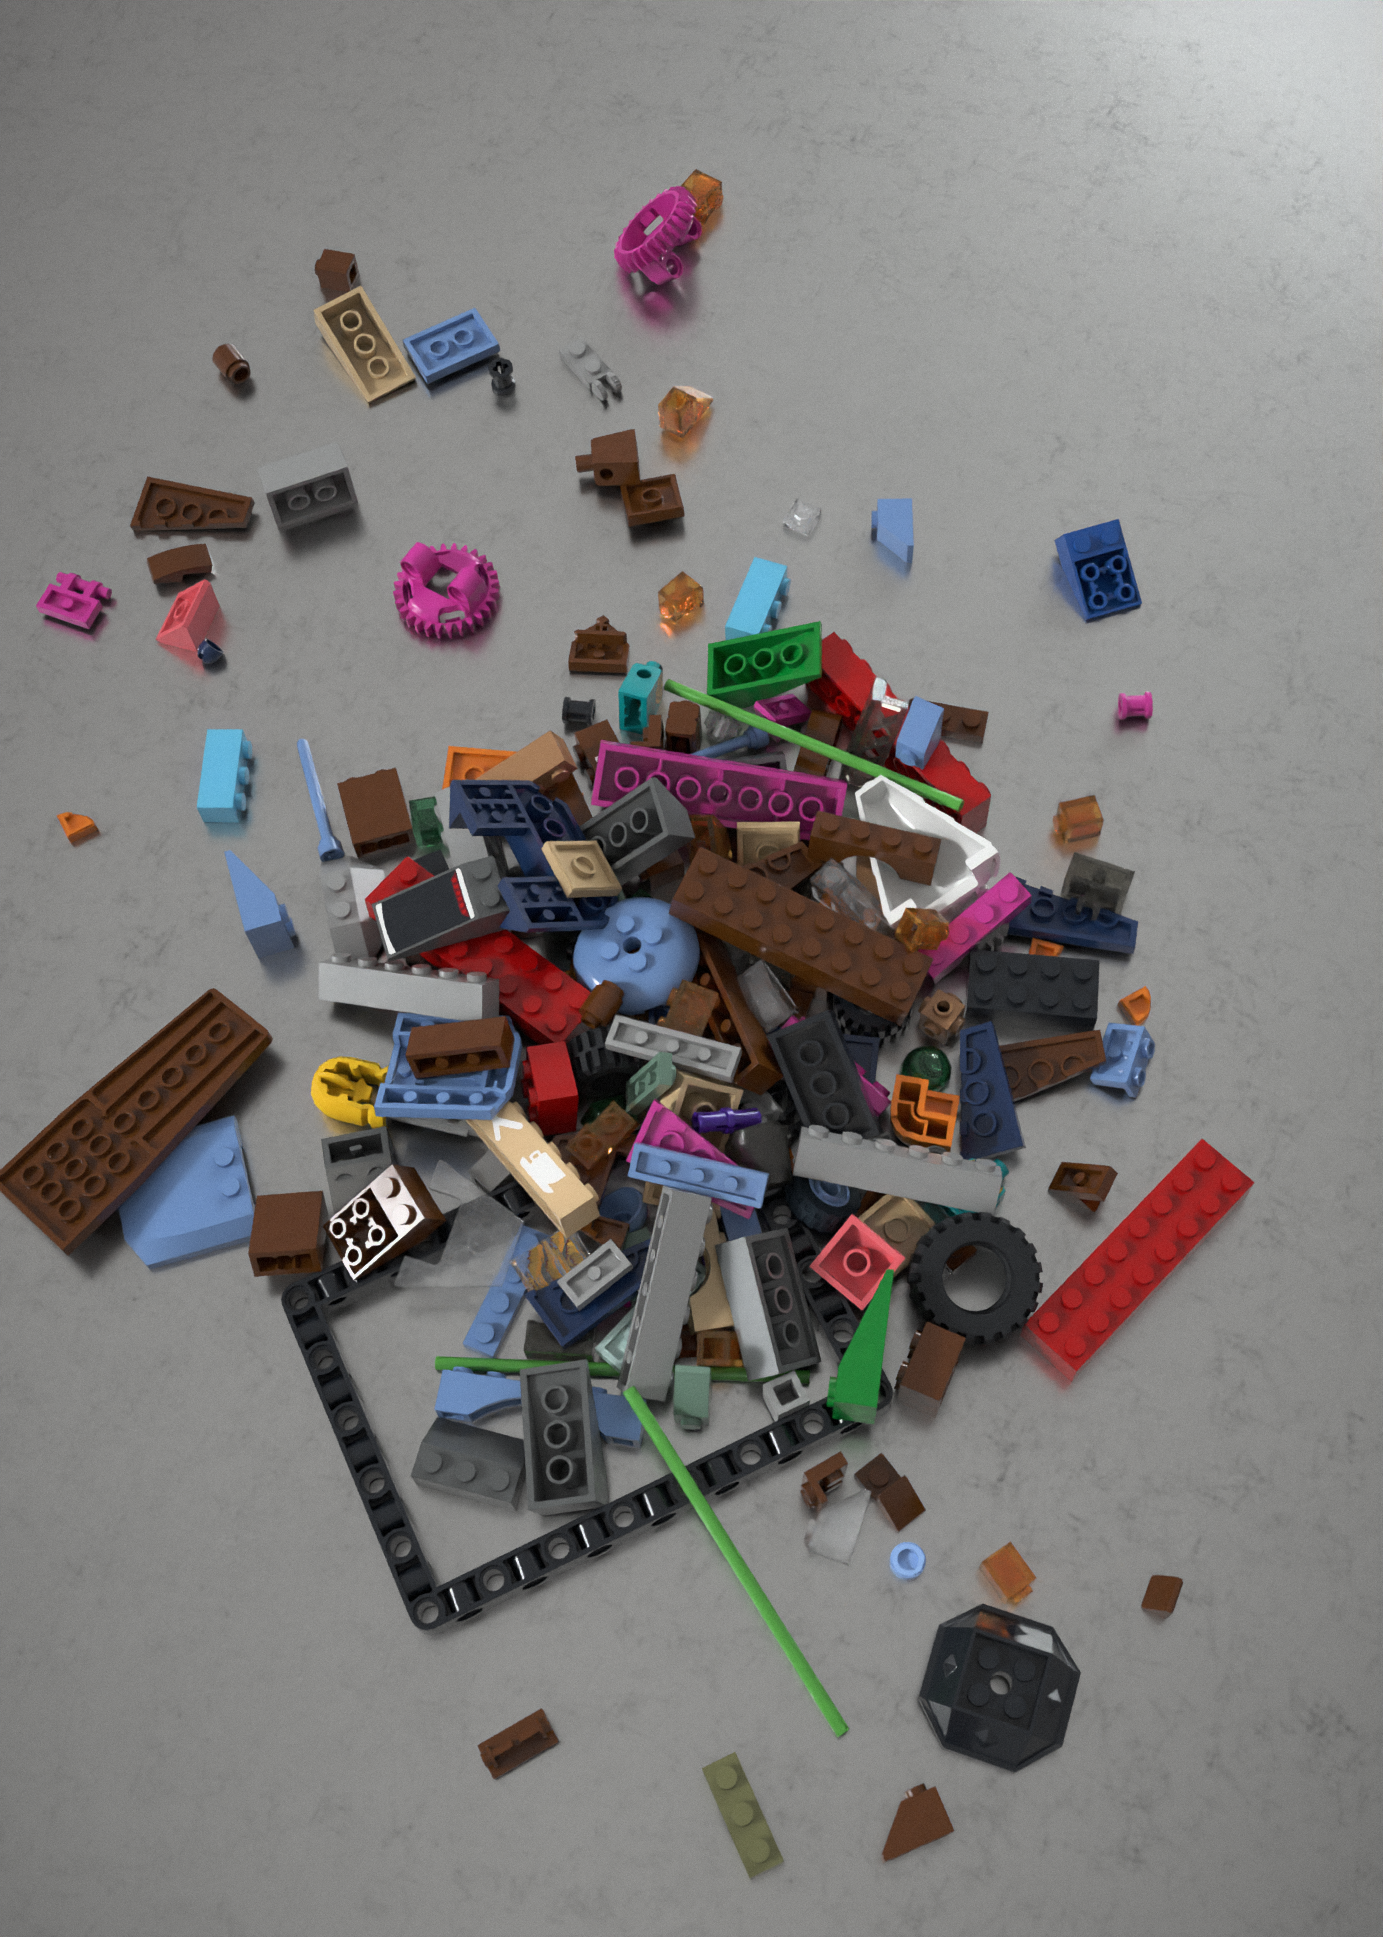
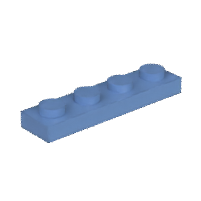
M636 1142L627 1177L761 1209L769 1173Z
M521 1224L463 1341L464 1347L489 1358H496L524 1301V1294L529 1290V1285H526V1271L524 1270L529 1260H526L528 1258L527 1252L540 1244L545 1256V1253L548 1251L546 1246L549 1240L547 1239L551 1236Z

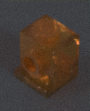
M682 571L658 591L660 612L665 618L673 619L676 622L683 615L691 613L695 605L702 607L704 605L703 587Z
M905 908L894 936L911 952H917L918 949L938 950L941 941H945L949 936V921L935 909ZM915 923L918 927L916 931H911Z

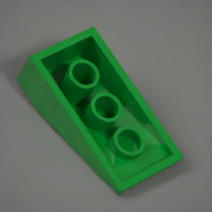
M820 621L708 644L707 695L741 709L754 705L756 701L772 698L822 677V624Z
M886 1270L838 1366L837 1377L830 1376L827 1407H833V1419L867 1424L875 1423L894 1270Z

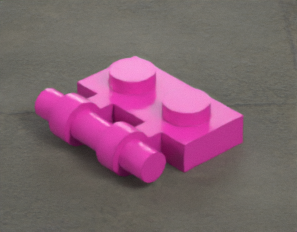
M59 572L56 581L61 584L60 587L53 584L48 585L36 604L38 611L89 629L103 607L100 600L97 599L100 597L107 600L110 599L112 590L104 587L101 582L83 580L78 574ZM80 590L83 591V594H79L74 591Z

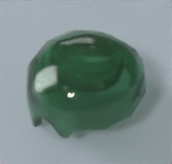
M919 1046L906 1055L900 1064L899 1075L929 1080L928 1090L939 1092L951 1078L952 1065L947 1055L941 1049L935 1046Z

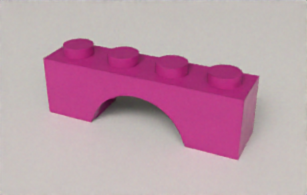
M1011 872L918 950V952L933 958L926 975L934 984H937L957 967L970 950L998 927L1010 922L1031 904L1032 895Z

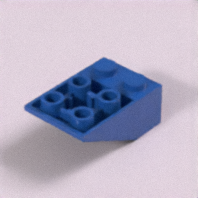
M1119 519L1066 533L1054 540L1062 569L1086 620L1142 604Z

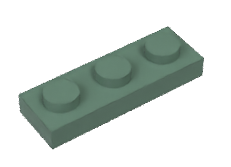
M659 1052L626 1082V1114L639 1115L654 1099L660 1097L674 1084L676 1067L672 1065V1053Z

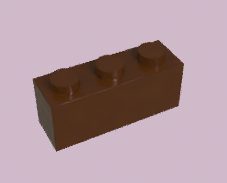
M506 1016L412 1027L405 1056L415 1078L509 1068L515 1038Z

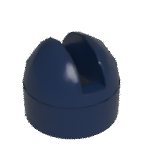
M204 638L197 649V656L203 659L205 664L215 663L224 653L217 644L207 638Z

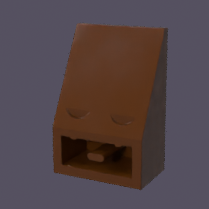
M392 1164L323 1225V1228L352 1279L357 1280L422 1242L441 1226L446 1219L414 1167Z

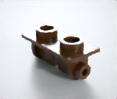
M541 1708L477 1746L486 1768L488 1767L493 1779H496L559 1741Z

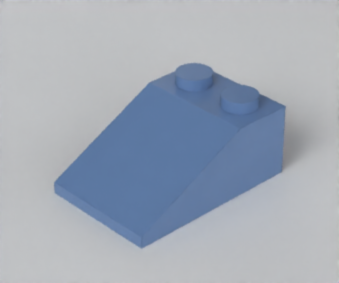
M231 850L225 851L244 931L258 959L293 949L292 936L297 934L285 903L279 905L275 894Z

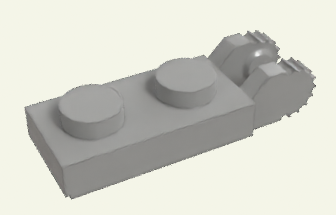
M582 337L559 349L561 359L587 389L593 391L601 401L608 398L607 390L602 384L607 383L615 393L623 390L618 377Z

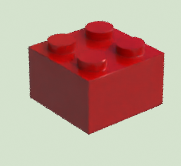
M566 1042L526 1047V1060L521 1061L523 1075L521 1091L523 1098H528L529 1106H527L528 1122L534 1121L544 1136L575 1132L577 1127L578 1091Z

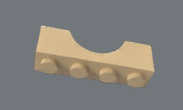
M711 1202L713 1205L712 1218L706 1224L703 1235L705 1238V1249L702 1256L706 1268L705 1278L698 1292L689 1297L688 1300L690 1307L688 1318L690 1335L730 1329L734 1326L715 1245L726 1242L724 1232H719L717 1219L721 1218L720 1206Z

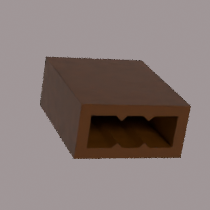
M396 768L381 769L374 774L363 777H351L344 782L337 783L352 844L358 859L417 843Z
M323 1190L257 1196L248 1251L254 1277L322 1272L326 1231L323 1225L328 1221V1210Z

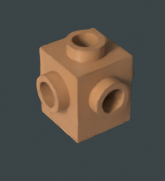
M938 989L932 998L927 996L918 1009L920 1013L918 1028L929 1037L945 1045L953 1034L955 1036L958 1035L966 1022V1019L963 1018L965 1005L962 1004V1001L956 995L945 993Z

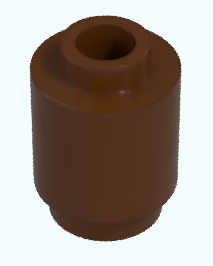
M223 344L215 350L212 357L213 363L228 381L241 384L249 378L251 373L249 363L233 344Z
M603 980L601 984H597L579 1009V1013L582 1015L581 1021L591 1029L608 1026L623 1004L622 998L625 995L623 990L608 980Z

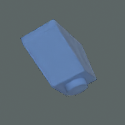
M912 498L877 499V511H871V528H877V540L906 563H912L914 548Z
M915 696L897 739L896 758H899L901 762L908 766L924 769L940 742L944 708Z

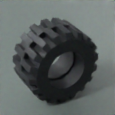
M611 1026L586 1031L574 1037L566 1044L578 1094L585 1096H608L626 1091V1082L646 1065L649 1060L606 1049L605 1041Z

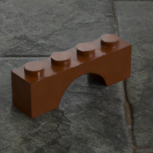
M817 811L810 835L808 857L834 864H839L844 859L853 856L872 857L890 865L897 872L900 879L931 886L942 839Z

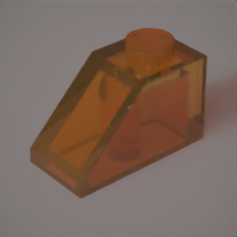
M688 814L695 835V839L687 843L690 865L700 847L731 861L733 856L729 830L715 815Z

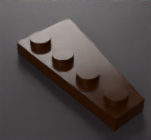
M147 476L130 527L133 531L247 528L255 502L252 497Z
M1100 1030L999 1045L1014 1102L1106 1064Z

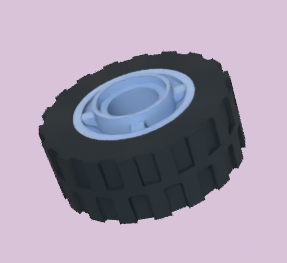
M792 1174L786 1182L787 1185L784 1189V1192H786L785 1199L789 1203L790 1210L796 1214L800 1221L807 1224L806 1226L811 1229H817V1231L822 1233L838 1231L851 1214L855 1215L861 1207L860 1200L862 1198L858 1191L859 1188Z

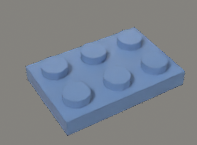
M476 308L402 340L405 350L427 384L500 352L498 341Z

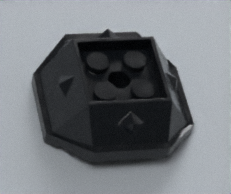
M982 1603L938 1626L918 1700L943 1750L1014 1774L1063 1746L1081 1672L1052 1626ZM996 1675L1005 1677L1010 1685L1009 1692L1006 1694L994 1692L990 1685V1679Z

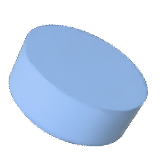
M912 1542L898 1544L892 1550L890 1556L892 1572L903 1580H913L922 1574L926 1564V1557L921 1547Z

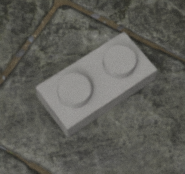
M610 1239L560 1278L557 1283L580 1311L632 1270L633 1266L612 1239Z

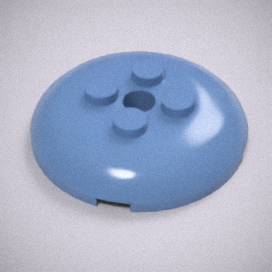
M633 897L617 901L614 906L608 907L605 911V915L609 916L610 919L604 929L581 931L573 955V965L577 981L590 992H592L597 984H601L603 980H608L620 987L625 995L622 998L623 1004L617 1011L619 1014H644V1010L662 1004L664 1007L677 999L686 990L696 974L700 959V946L693 925L670 915L671 904L649 897ZM640 948V950L634 954L627 953L628 951L630 952L633 949Z

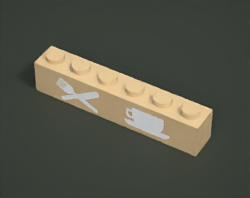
M508 1101L492 1120L465 1119L566 1239L600 1216L596 1204L599 1201V1197L594 1188L589 1183L583 1185L576 1168L570 1162L565 1164L561 1160L562 1156L553 1142L546 1143L539 1126L534 1121L529 1123L525 1119V1112L516 1101L513 1103Z

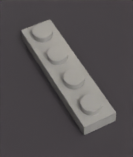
M615 1015L605 1041V1046L608 1050L649 1061L659 1052L672 1053V1065H675L676 1068L731 1083L742 1055L740 1047Z

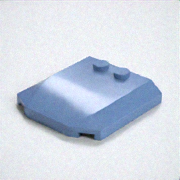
M398 1013L392 1035L394 1047L385 1083H380L374 1105L376 1117L492 1120L513 1096L521 1057V1038L518 1032L515 1031L510 1016L499 1015V1017L506 1016L515 1038L509 1068L415 1078L405 1056L411 1028L461 1022V1020L414 1013Z
M234 1115L195 1126L151 1176L119 1207L124 1239L150 1270L250 1241L255 1205L243 1158V1144L238 1121Z

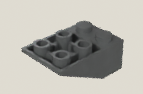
M386 1126L321 1139L325 1172L334 1215L392 1164L396 1165L393 1140Z

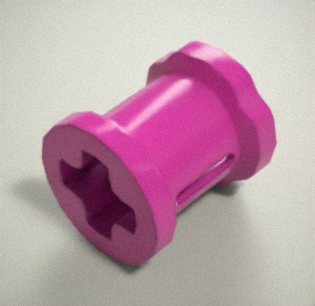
M1145 692L1144 695L1126 696L1125 693H1119L1118 715L1120 720H1125L1127 717L1144 716L1146 719H1151L1153 713L1151 692Z

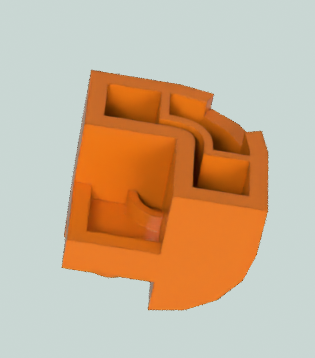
M896 1074L890 1106V1124L895 1135L907 1146L918 1145L927 1148L935 1145L950 1152L960 1096L928 1090L929 1080Z

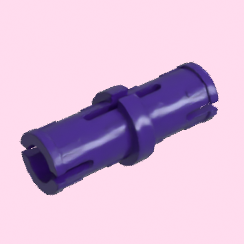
M723 1107L719 1111L694 1112L691 1122L692 1128L699 1134L716 1131L723 1134H732L734 1130L759 1129L762 1118L758 1108L732 1110L730 1107Z

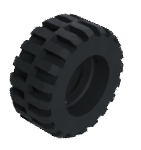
M967 1212L945 1218V1220L929 1228V1231L924 1236H921L916 1244L917 1247L914 1253L911 1254L907 1284H910L911 1293L909 1295L912 1304L916 1305L919 1311L917 1313L923 1321L965 1337V1343L990 1344L1012 1336L1016 1329L1022 1328L1028 1322L1027 1318L1030 1313L1035 1312L1039 1304L1036 1302L1038 1293H1042L1043 1283L1040 1282L1039 1273L1043 1272L1041 1262H1037L1035 1257L1037 1250L1033 1243H1029L1025 1239L1026 1234L1019 1227L1015 1228L1010 1224L1009 1220L1003 1217L992 1216L991 1213ZM970 1245L981 1246L995 1253L1001 1260L1006 1273V1285L1000 1299L991 1307L980 1311H970L956 1305L948 1297L943 1286L942 1276L947 1260L958 1249Z

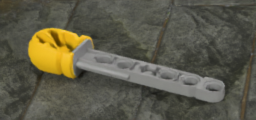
M340 1056L324 1062L314 1074L311 1086V1096L314 1104L326 1116L335 1120L365 1126L369 1123L372 1129L384 1126L388 1129L391 1121L397 1120L465 1137L468 1135L479 1137L465 1119L453 1122L450 1119L376 1117L373 1105H362L360 1103L369 1102L373 1092V1087L366 1083L375 1084L378 1087L380 1083H385L389 1066L382 1069L379 1063ZM577 1126L575 1132L562 1133L560 1135L595 1133L588 1128Z

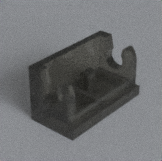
M528 1320L523 1351L528 1360L578 1361L586 1359L588 1362H595L598 1326L564 1350L545 1323Z

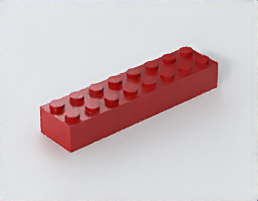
M835 632L822 639V677L810 681L806 685L834 714L843 715L842 723L883 767L964 800V805L960 812L922 797L925 803L951 816L955 822L974 833L986 827L991 794L987 786L982 782H978L970 774V770L964 762L957 761L950 753L946 743L940 740L923 770L916 766H908L901 762L899 758H896V743L910 709L909 705L903 699L899 700L892 693L889 684L884 679H879L872 672L869 663L865 659H860L853 652V648L847 640L841 639Z
M407 856L365 898L369 917L376 921L372 908L373 903L434 877V875ZM502 930L419 953V955L438 969L456 968L459 970V974L466 975L469 972H484L488 978L499 979V1015H509L512 1025L538 1045L563 1041L567 1044L574 1037L590 1029L581 1021L582 1015L579 1013V1009L591 992L508 930Z
M1201 1139L1028 1319V1322L1022 1328L1020 1336L1072 1382L1246 1198L1255 1182L1204 1139Z

